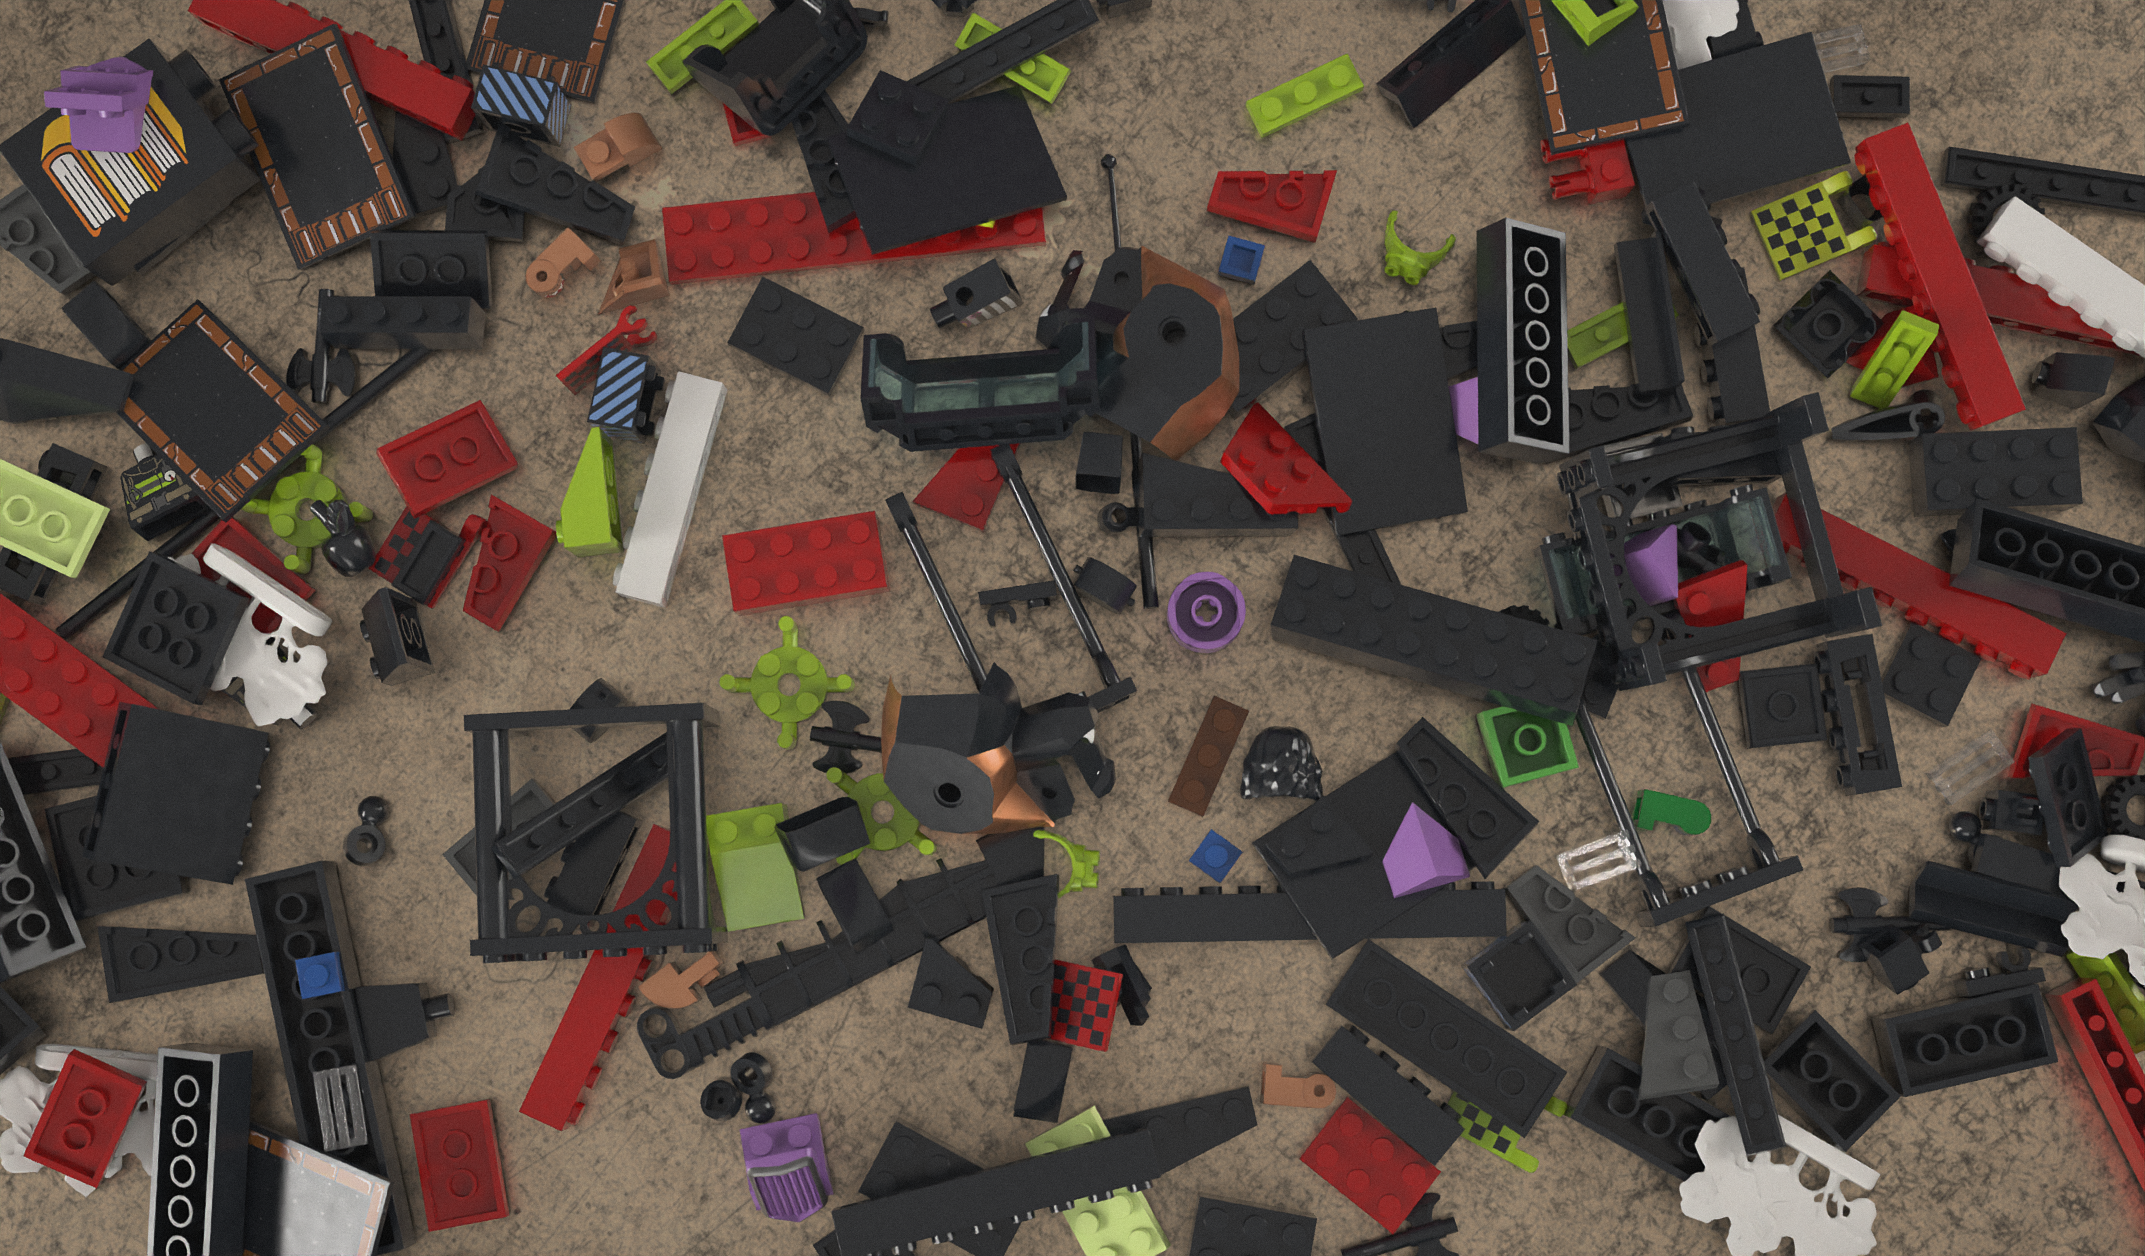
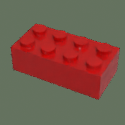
M875 511L722 535L733 611L738 616L890 592L879 517Z

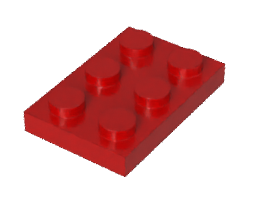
M481 400L377 448L376 452L414 519L518 468L515 457Z
M234 517L226 523L221 520L191 553L199 562L201 575L213 581L219 580L221 574L206 565L203 559L211 543L220 545L239 555L305 601L316 591L296 572L287 569L284 566L283 560ZM231 581L226 585L227 588L250 600L253 597ZM260 602L251 617L252 625L261 633L277 631L282 622V616L262 602Z
M73 1049L68 1054L23 1156L97 1189L106 1175L148 1081Z
M1346 1097L1299 1158L1392 1234L1395 1233L1441 1173L1439 1169L1348 1097Z
M490 1099L409 1114L428 1231L431 1232L509 1216Z

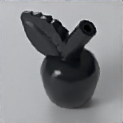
M337 499L328 504V506L322 500H317L311 505L310 511L331 534L322 542L321 549L326 561L335 571L344 577H353L374 564L375 548L372 539L366 529L355 524L354 517L344 500Z

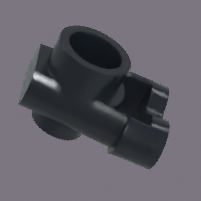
M1686 522L1681 530L1677 528L1678 567L1686 568L1689 566L1697 571L1698 575L1723 567L1727 553L1713 544L1709 545L1712 537L1703 526L1695 522Z

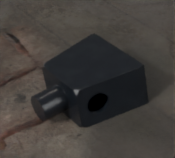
M427 983L370 985L355 988L369 1061L386 1058L436 1037L437 1028L435 1020L454 1016V1004L451 995L447 993L430 997Z

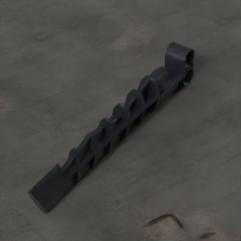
M1044 827L1000 834H987L976 840L985 858L984 861L947 870L940 858L936 862L941 872L905 882L902 879L896 881L898 885L879 900L891 921L894 931L858 955L854 952L843 931L832 939L823 921L820 920L816 923L825 943L788 952L781 940L776 943L781 953L780 955L750 963H745L742 960L736 963L738 970L705 986L704 989L707 997L714 1008L746 991L751 996L710 1019L682 1032L675 1016L668 1008L661 1006L650 1007L640 1015L637 1021V1031L656 1070L667 1079L679 1078L685 1073L705 1064L706 1056L712 1054L713 1057H718L719 1049L725 1047L726 1050L730 1051L732 1050L731 1043L737 1040L741 1044L745 1043L744 1037L751 1033L753 1037H757L758 1029L765 1027L766 1030H770L923 951L928 934L934 935L940 942L985 919L986 913L981 890L1044 877V838L1033 837L1035 831L1044 830ZM658 1014L665 1019L667 1026L664 1034L654 1035L649 1032L646 1026L649 1015ZM675 1049L682 1053L684 1065L681 1069L672 1070L666 1066L664 1054L667 1050Z

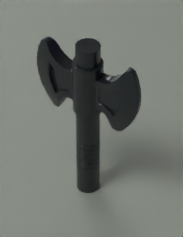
M319 289L315 353L312 354V361L308 359L306 350L299 348L293 355L286 374V385L296 394L303 387L310 384V390H312L311 402L319 404L327 403L330 384L337 385L342 394L349 397L353 391L356 378L354 362L347 349H339L337 356L332 360L330 355L331 344L319 333L323 296H334V290Z
M826 701L822 703V708L830 716L833 725L832 727L812 726L810 741L829 746L827 754L812 763L814 768L827 773L830 768L836 767L848 774L863 766L862 761L856 759L852 755L851 750L857 751L861 749L882 753L881 737L860 734L859 731H854L857 725L868 723L870 720L863 710L845 701Z
M1860 887L1842 890L1837 895L1838 898L1842 899L1850 907L1851 915L1830 919L1832 933L1851 935L1848 945L1838 953L1840 959L1850 962H1866L1867 959L1859 945L1890 924H1893L1903 932H1910L1914 927L1922 923L1926 924L1929 931L1950 930V928L1912 919L1909 916L1882 917L1881 915H1876V911L1880 907L1888 904V899L1874 890Z
M1425 1193L1405 1218V1221L1411 1224V1227L1406 1228V1231L1341 1249L1342 1256H1377L1411 1246V1248L1418 1246V1253L1415 1256H1459L1458 1253L1443 1247L1439 1240L1446 1238V1235L1458 1232L1454 1217L1433 1220L1432 1211L1441 1196L1438 1193Z

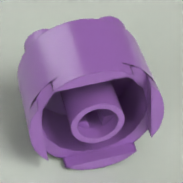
M1199 572L1188 576L1177 585L1169 599L1167 624L1172 636L1182 647L1193 652L1213 653L1224 649L1235 640L1243 626L1246 615L1243 595L1236 585L1218 573ZM1202 604H1207L1209 610H1215L1216 614L1211 616L1210 622H1204L1202 616H1196V612L1200 611Z

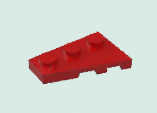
M1324 170L1322 174H1304L1303 171H1289L1288 174H1266L1264 171H1218L1207 211L1315 243L1337 170Z
M1021 443L1009 444L1015 456ZM999 445L959 448L912 501L913 504L984 532L1004 484V480L997 469L990 451Z
M491 494L488 505L490 513L486 528L482 529L480 537L482 546L477 565L473 566L463 612L499 632L557 535L553 529Z
M1744 560L1736 561L1678 583V598L1673 599L1675 609H1678L1686 625L1713 627L1744 619L1748 567ZM1741 656L1697 667L1696 669L1705 691L1708 692L1738 681Z
M2031 703L2007 777H2031L2028 757L2067 728H2082L2093 776H2135L2138 773L2145 752V737Z

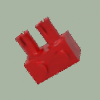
M1543 139L1540 142L1541 153L1546 152V155L1543 156L1545 164L1577 156L1581 169L1576 172L1550 176V189H1555V191L1551 192L1554 200L1586 192L1589 205L1624 198L1635 186L1624 140L1551 155L1548 139Z

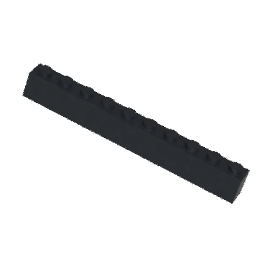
M1494 881L1471 882V890H1456V883L1452 882L1365 939L1507 936L1505 889H1495ZM1276 885L1277 893H1261V886H1238V894H1222V886L1199 887V895H1183V887H1160V895L1144 896V888H1121V896H1113L1114 943L1318 939L1312 934V930L1281 885Z

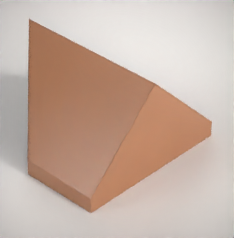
M655 239L619 248L620 258L597 315L670 296Z

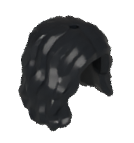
M1271 726L1260 732L1255 737L1249 753L1243 762L1242 783L1240 786L1241 798L1250 800L1260 797L1288 796L1303 799L1309 798L1314 801L1319 800L1323 796V786L1321 783L1323 771L1314 753L1310 737L1303 730L1291 726Z

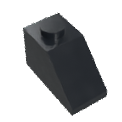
M2056 352L2043 361H2039L2035 367L2032 376V382L2036 383L2033 396L2078 409L2105 395L2115 358Z

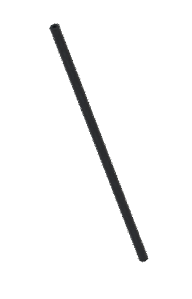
M436 349L409 350L325 416L322 420L330 428L313 445ZM213 510L198 516L154 552L165 557H173L221 518ZM146 558L56 628L57 632L67 640L131 590Z

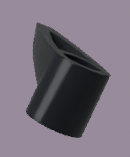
M1919 390L1909 397L1907 403L1878 409L1832 427L1833 439L1882 440L1936 433L1945 422V413L1941 398L1936 392ZM1930 408L1931 414L1922 416L1921 409Z

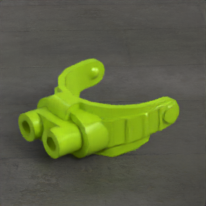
M1392 210L1388 217L1385 231V261L1387 264L1384 271L1392 277L1401 275L1405 277V281L1408 284L1417 285L1420 279L1428 274L1429 270L1445 258L1447 252L1453 247L1456 237L1451 234L1446 239V245L1435 252L1423 253L1412 250L1397 237L1394 230V222L1397 220L1398 211Z
M1046 830L1034 832L1033 837H1038L1039 839L1049 838L1061 843L1071 857L1073 867L1071 878L1065 888L1058 893V898L1063 897L1064 894L1069 892H1083L1084 888H1098L1099 874L1093 873L1094 866H1099L1100 851L1086 850L1085 845L1074 844L1058 833L1055 834Z

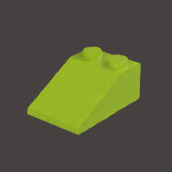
M594 427L590 430L560 508L561 520H556V535L559 544L564 543V548L578 558L624 552L613 440L600 427Z
M777 803L706 816L710 855L728 932L805 919L797 869L790 865L774 828L776 824L789 819L787 804Z

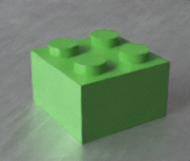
M1504 706L1476 714L1493 779L1502 788L1579 768L1567 724Z

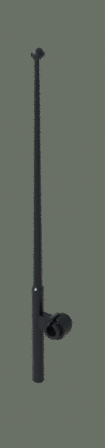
M1105 154L1101 159V165L1108 170L1114 248L1116 250L1122 247L1114 167L1117 165V161L1111 154ZM1130 432L1134 507L1127 508L1118 502L1110 503L1100 509L1097 521L1101 530L1111 535L1118 534L1126 528H1136L1144 609L1159 608L1153 537H1139L1137 460L1143 453L1141 437ZM1112 515L1115 516L1116 522L1113 521Z

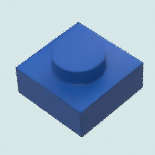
M1228 235L1218 275L1254 285L1265 245Z
M1211 829L1191 856L1189 862L1220 884L1243 852Z
M339 952L295 960L302 999L345 991Z

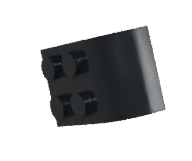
M1811 1010L1763 1059L1770 1085L1828 1144L1843 1152H1846L1901 1097L1816 1010Z

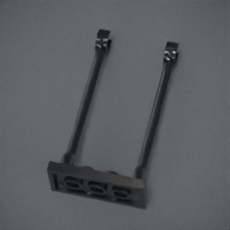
M999 445L991 449V456L997 469L1013 493L1105 689L1088 698L1091 699L1097 713H1100L1135 696L1137 689L1131 676L1122 681L1120 680L1021 477L1023 475L1010 445ZM900 492L885 499L900 532H903L977 690L980 692L988 674L917 528L918 523L903 492ZM1082 691L1077 694L1087 697L1085 691Z
M1678 609L1662 615L1674 622L1686 625ZM1667 628L1663 629L1661 637L1663 644H1665L1663 641L1665 638L1674 639L1672 632ZM1685 634L1684 639L1689 638V635ZM1696 668L1682 671L1681 673L1746 830L1748 850L1754 863V868L1748 870L1745 865L1715 874L1717 882L1711 884L1710 879L1688 884L1679 888L1680 896L1669 900L1663 884L1652 870L1583 696L1575 718L1638 874L1640 892L1646 905V909L1635 913L1640 927L1659 926L1804 870L1798 855L1779 858L1771 839L1762 830Z

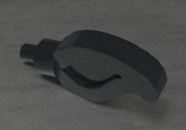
M854 8L864 27H881L888 23L889 12L886 10L875 11L866 8Z

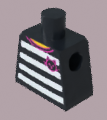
M994 258L945 285L943 291L947 300L931 307L930 312L940 329L957 320L966 328H971L1024 304L1009 270ZM973 297V301L967 305V301Z

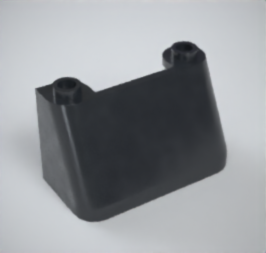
M770 0L775 10L727 55L724 56L718 48L705 44L696 48L682 62L696 81L751 127L764 135H776L864 52L868 39L867 32L850 0Z

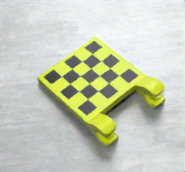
M1848 171L1840 172L1822 182L1750 212L1780 281L1849 252L1869 246L1877 239V234L1872 226L1865 227L1846 236L1829 196L1845 191L1853 183Z

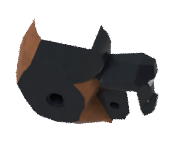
M1141 246L1139 249L1121 247L1104 259L1090 300L1084 308L1070 309L1067 303L1084 264L1083 251L1073 250L1062 268L1061 276L1064 280L1054 302L1039 317L1036 341L1043 349L1059 348L1058 328L1063 322L1072 318L1095 316L1098 342L1097 379L1100 398V409L1096 414L1149 441L1170 458L1177 461L1213 430L1223 419L1240 392L1239 351L1232 310L1225 289L1144 246Z
M995 662L980 692L975 694L902 696L895 689L890 674L883 705L881 726L884 782L899 802L922 825L931 830L957 834H1000L1036 827H1053L1057 819L1072 815V807L1075 802L1062 767L1056 759L1064 755L1072 756L1090 790L1098 799L1111 792L1116 781L1114 761L1107 758L1095 729L1099 715L1091 699L1068 692L1022 708L1016 684L1009 674L997 666Z

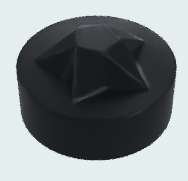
M717 1080L710 1083L704 1089L700 1104L706 1116L719 1122H725L735 1117L739 1112L742 1096L733 1084L724 1080Z

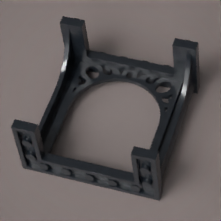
M1819 392L1801 396L1766 413L1765 417L1609 456L1606 455L1603 445L1588 449L1559 465L1561 471L1557 473L1559 489L1563 495L1567 494L1570 510L1567 511L1568 523L1572 532H1577L1581 546L1577 549L1579 564L1582 570H1587L1591 585L1587 587L1588 598L1591 606L1598 610L1601 621L1597 626L1599 639L1602 645L1608 648L1611 659L1608 662V673L1612 683L1618 685L1619 691L1667 681L1666 675L1822 635L1829 638L1882 626L1872 587L1843 593L1803 442L1829 431ZM1775 451L1816 601L1713 627L1683 625L1656 612L1644 601L1634 587L1625 562L1624 539L1626 528L1638 502L1650 489L1669 477ZM1644 478H1649L1645 483L1642 481ZM1622 484V489H1625L1628 485L1633 484L1634 493L1632 497L1627 498L1626 494L1615 486ZM1602 495L1614 498L1621 506V515L1617 518L1605 516L1597 507V499ZM1602 525L1613 528L1615 536L1612 541L1605 539V536L1608 534L1602 528ZM1614 565L1619 566L1621 569L1619 576H1615ZM1625 599L1631 600L1635 609L1634 613L1626 617L1627 606H1623ZM1641 617H1647L1653 625L1651 636L1644 643H1636L1632 638L1633 625ZM1663 629H1669L1674 639L1665 638L1663 639L1665 644L1658 646L1657 644L1662 637ZM1685 634L1692 636L1691 638L1684 639Z
M705 703L464 715V731L472 733L478 920V940H470V956H483V963L547 960V952L563 951V959L587 958V950L603 949V957L627 956V948L643 947V955L667 954V946L683 945V953L718 951V943L728 942L727 927H718L714 919L709 894L703 727H720L719 711ZM666 724L670 844L661 873L653 885L640 898L628 906L611 913L579 915L563 911L544 901L530 888L523 876L516 880L514 878L509 880V871L491 849L495 842L512 832L509 737L529 736V730ZM675 862H676V872L672 871V868H673ZM674 880L672 892L677 891V901L671 895L663 892V885L666 882ZM513 888L519 889L523 893V899L516 902L510 909L509 900H515L511 890ZM657 899L669 907L671 920L668 924L659 925L650 919L646 911L649 901ZM529 906L538 907L541 917L536 927L528 932L520 931L517 927V918L521 911ZM631 914H637L642 924L649 930L644 931L637 924H630L631 928L627 927L625 924L626 917ZM558 918L562 921L563 927L559 932L558 928L555 927L548 930L545 936H540L547 928L550 919ZM597 920L599 922V929L597 931L590 930V921ZM608 923L616 930L615 933H607ZM580 925L582 934L573 935V932Z

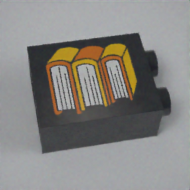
M150 38L123 56L144 67L146 70H153L149 103L145 105L141 143L138 150L132 153L75 149L71 143L69 115H62L61 108H50L0 144L1 154L83 267L111 286L117 284L153 255L185 232L188 233L260 181L257 173L245 159L247 154L260 146L255 137L231 108L215 118L201 99L216 87L207 72L187 49L173 59H170Z

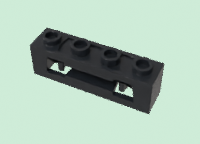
M52 443L50 449L46 450L39 460L37 476L92 500L108 467ZM3 546L0 552V589L26 601L43 605L58 571Z
M1873 634L1817 644V652L1814 653V663H1817L1819 675L1822 674L1825 690L1821 691L1824 711L1830 713L1832 728H1829L1828 736L1832 750H1837L1840 766L1836 767V779L1839 787L1844 789L1845 796L1902 787ZM1855 678L1860 680V684H1856L1855 687L1867 746L1872 745L1873 750L1863 752L1857 751V747H1861L1856 716L1849 684H1844V681L1855 680Z

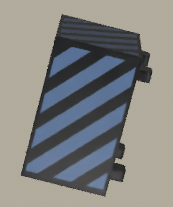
M494 62L493 67L484 64L482 66L471 109L488 130L497 132L499 123L502 122L512 129L511 132L521 138L560 147L572 104L558 82H556L554 76L548 75L547 79H542L502 69L500 63Z
M603 347L587 423L593 428L600 427L609 437L645 444L647 436H653L655 423L651 422L650 419L656 392L663 391L665 379L660 376L661 370L650 356Z
M1522 920L1507 931V936H1500L1461 965L1506 1029L1511 1031L1521 1027L1577 985L1530 920Z

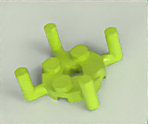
M313 444L301 454L306 458L305 472L295 473L280 479L270 500L253 498L241 509L250 514L269 515L274 533L285 542L297 547L296 555L291 554L285 557L284 566L302 575L310 571L312 549L321 548L322 542L331 534L316 516L308 521L302 520L299 514L301 505L309 500H314L315 502L322 500L328 506V504L337 499L344 500L348 505V501L339 486L330 478L320 474L322 451ZM352 502L348 505L355 522H369L373 518L372 510L359 502Z
M783 616L778 622L779 628L783 631L782 647L773 649L761 656L751 677H733L730 674H725L720 678L719 683L723 689L730 693H751L755 704L762 713L782 723V733L777 738L778 745L786 750H792L797 745V723L813 716L820 709L822 703L826 701L828 693L851 692L855 687V682L847 674H841L838 677H828L818 658L809 651L798 647L797 623L791 617ZM788 674H794L800 680V689L792 696L783 695L779 689L780 680Z
M832 767L827 771V779L848 794L847 797L858 802L870 844L836 858L840 865L854 858L857 859L865 847L877 851H889L909 842L924 855L930 856L935 853L936 844L918 830L920 822L899 802L885 784L883 773L870 775L856 782L839 768ZM881 801L889 802L894 808L893 818L884 824L876 822L872 815L873 807Z

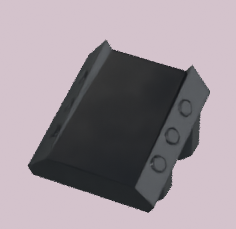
M1829 270L1774 326L1824 376L1829 378L1865 342L1875 335L1884 322Z

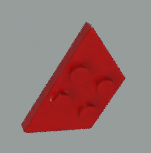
M1259 402L1254 403L1225 449L1220 461L1221 464L1268 514H1287L1289 512L1301 514L1316 513L1318 507H1336L1338 513L1349 511L1353 500Z

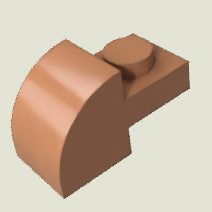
M628 113L604 123L606 127L604 130L573 147L595 182L627 164L631 168L662 149L640 113Z
M711 951L684 972H682L676 962H671L639 985L638 988L647 999L658 1006L672 1009L690 1006L702 1000L694 986L698 984L702 989L719 977L721 974L717 968L723 965L724 961L716 951Z

